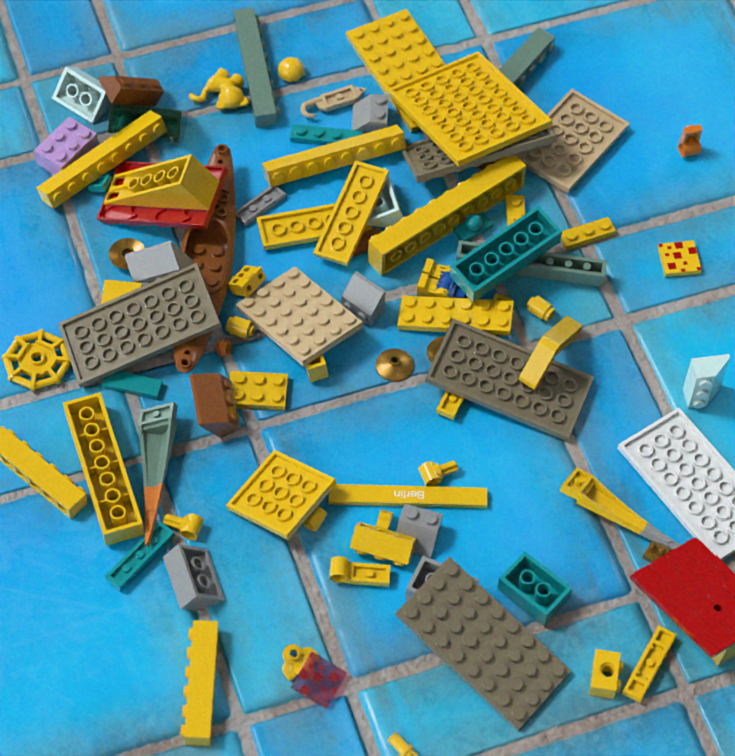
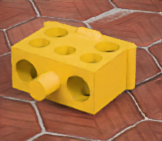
M245 265L235 276H232L227 284L233 295L248 298L266 279V276L261 266Z

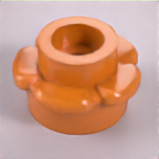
M222 339L220 342H217L215 351L218 353V356L223 358V356L228 357L230 355L231 343Z

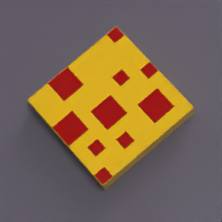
M694 240L658 244L657 248L664 277L701 274L702 269Z

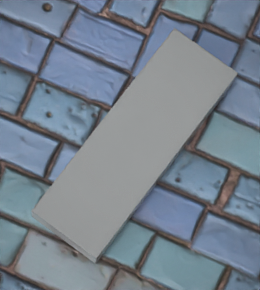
M269 186L236 210V219L244 227H247L256 220V217L262 216L284 200L286 193L278 186Z

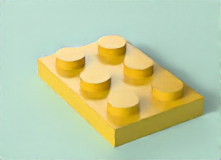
M246 371L230 372L236 408L285 411L288 374Z

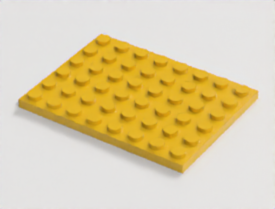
M479 51L387 89L390 98L458 167L553 126L552 120Z

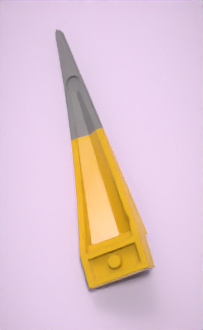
M578 467L562 484L560 491L568 497L576 499L577 504L654 542L660 543L670 550L681 546L635 513L595 476Z

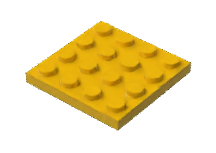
M274 450L231 498L226 507L229 511L289 540L337 483L335 478Z

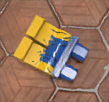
M427 258L417 284V296L466 298V294L459 289V286L449 276L450 266L434 263L433 259Z

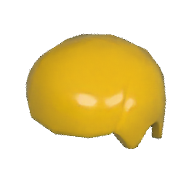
M288 57L280 62L278 75L283 81L298 82L302 76H305V68L298 58Z

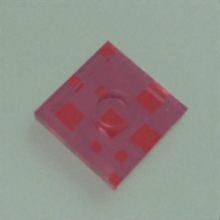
M311 651L290 688L327 709L347 672Z

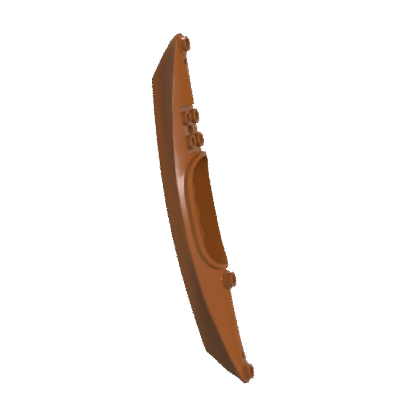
M219 144L215 147L207 164L208 166H225L229 170L212 218L209 221L208 229H185L181 250L193 260L192 264H198L218 317L228 290L227 283L231 277L236 224L233 161L230 148L224 144ZM213 331L174 347V357L178 371L182 373L193 371Z

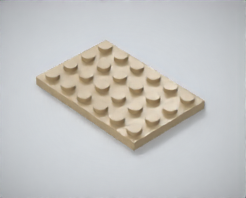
M571 89L547 114L552 120L553 126L550 128L556 136V142L548 146L534 148L531 151L517 153L516 156L526 165L527 169L569 193L629 128L630 123Z
M295 266L236 304V308L248 320L253 321L255 326L303 367L364 327L363 321Z

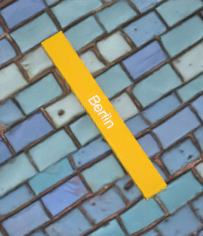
M336 484L329 492L328 505L404 506V504L415 507L487 508V488Z

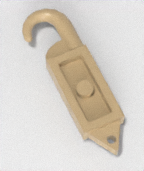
M349 85L321 94L320 97L305 101L301 105V113L305 117L313 118L316 114L308 113L306 111L308 107L316 105L320 110L328 112L356 103L366 92V88Z

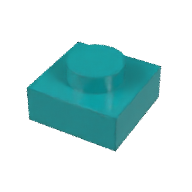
M102 175L87 187L90 192H105L112 178L110 175Z

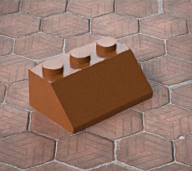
M99 76L98 78L112 104L155 107L165 92L158 79L126 76Z
M220 373L190 375L198 425L219 438L239 430V415L236 411V399L233 396L232 381Z

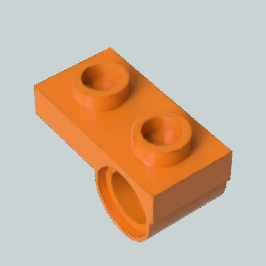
M701 124L689 125L683 128L677 146L682 158L701 154V144L699 141L703 131Z

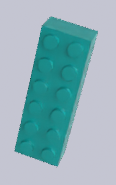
M538 205L450 265L449 276L466 296L474 302L560 243L562 231Z

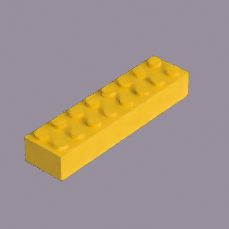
M101 392L63 402L67 423L105 545L108 546L145 535L143 522Z

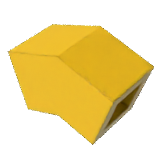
M382 509L376 526L389 530L394 513Z

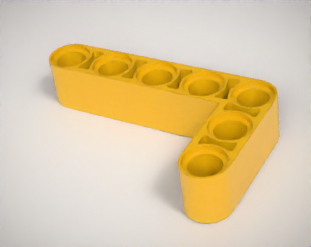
M567 315L546 332L538 342L518 380L536 390L555 356L576 339L583 325Z

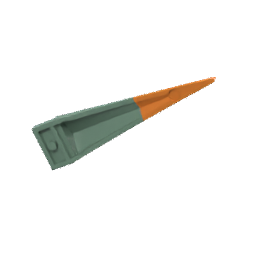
M175 402L142 409L139 414L138 431L145 500V544L148 547L151 543L177 428L176 415L178 406Z

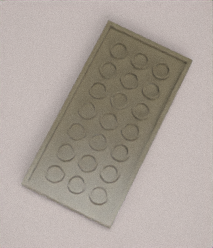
M549 127L460 167L431 138L408 144L406 149L400 151L414 178L419 183L427 182L436 177H444L452 172H461L469 167H478L489 161L495 162L500 158L511 157L523 151H531L540 146H548L556 142V136Z
M197 263L58 323L78 385L81 388L222 327Z
M453 319L424 382L568 442L594 376L553 360L536 390H533L518 380L533 351Z
M450 556L394 614L515 730L520 729L571 671Z

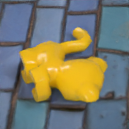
M219 68L207 81L200 96H196L193 93L189 94V98L193 102L201 103L206 100L209 92H220L219 100L216 103V108L220 110L225 108L235 109L239 106H247L248 99L241 90L245 85L244 78L239 74H234L230 77L229 72L223 68Z

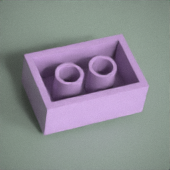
M69 116L34 149L36 164L54 175L98 146L97 133Z

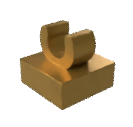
M651 541L642 558L652 563L655 559L669 553L670 549L660 543Z

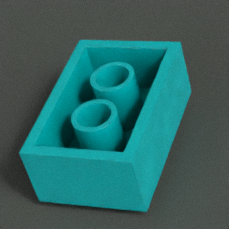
M525 551L502 574L497 587L501 593L543 626L566 604L572 592L571 586Z

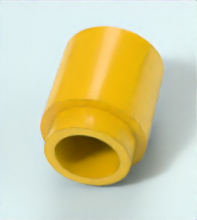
M539 295L531 297L527 303L528 311L542 321L548 322L556 311L551 303Z
M237 316L229 317L226 331L231 335L248 339L253 336L255 326H253V321Z

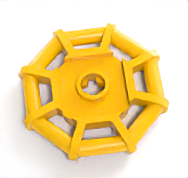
M39 329V331L22 336H15V340L1 358L8 374L7 379L11 383L15 382L31 389V391H36V389L53 384H60L66 371L72 366L63 338L44 331V329ZM38 339V340H36L35 343H33V344H30V342H29V343H26V342H28V341H32V340ZM45 339L47 341L52 342L53 344H49L43 340ZM19 346L22 347L18 354H14ZM59 348L62 356H57L55 350ZM38 356H40L41 360L35 362L33 358H38ZM12 361H18L19 368L14 370ZM57 364H62L57 373L55 374V372L53 371L55 366ZM24 373L31 376V381L20 377V375ZM47 375L50 376V378L37 381V378L41 379L45 378Z

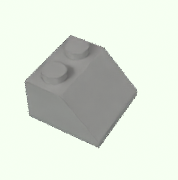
M370 94L353 104L351 130L363 131V134L387 128L389 95Z
M356 271L342 295V305L363 321V323L371 327L385 312L386 291Z
M404 504L396 532L417 538L413 555L425 556L431 559L442 526L443 514Z

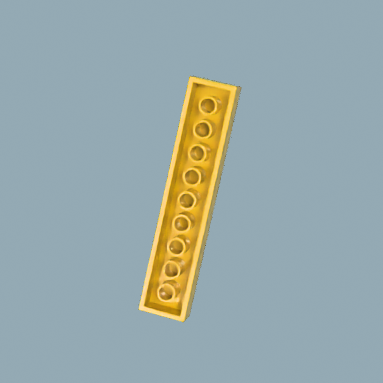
M516 155L500 158L494 164H489L481 172L473 174L468 180L460 182L453 189L445 191L437 199H432L424 207L416 209L414 213L403 217L398 223L388 226L380 234L372 236L368 244V262L381 276L452 233L453 228L463 223L469 214L485 212L505 200L506 195H513L524 187L526 165Z

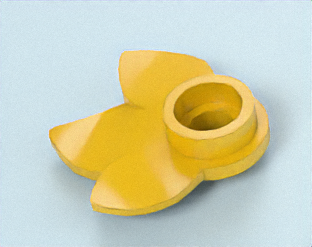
M290 644L284 648L282 653L285 661L282 667L283 674L291 681L303 669L309 673L306 679L311 680L315 673L313 663L318 662L321 658L310 647L300 648L298 645ZM290 651H294L297 656L292 657ZM310 654L314 656L312 660L308 658ZM309 664L313 665L312 670L308 668Z

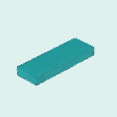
M121 371L105 377L102 381V388L157 400L163 385L162 380Z

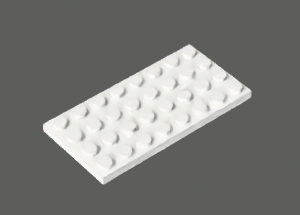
M680 408L675 409L618 444L617 449L693 538L699 539L721 560L735 552V470Z

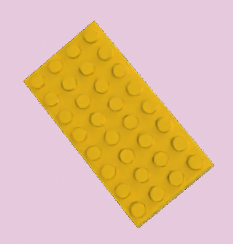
M407 9L346 32V38L385 95H388L387 89L446 65ZM389 96L388 100L409 131L412 133L420 130L421 128Z

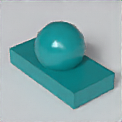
M483 211L479 214L473 213L469 214L463 223L455 226L453 232L461 241H469L493 228V223Z

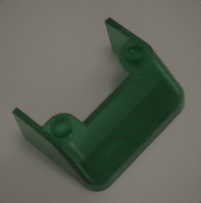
M110 104L108 133H117L148 111H152L162 117L167 132L160 137L168 138L169 142L179 143L180 140L184 139L188 111Z

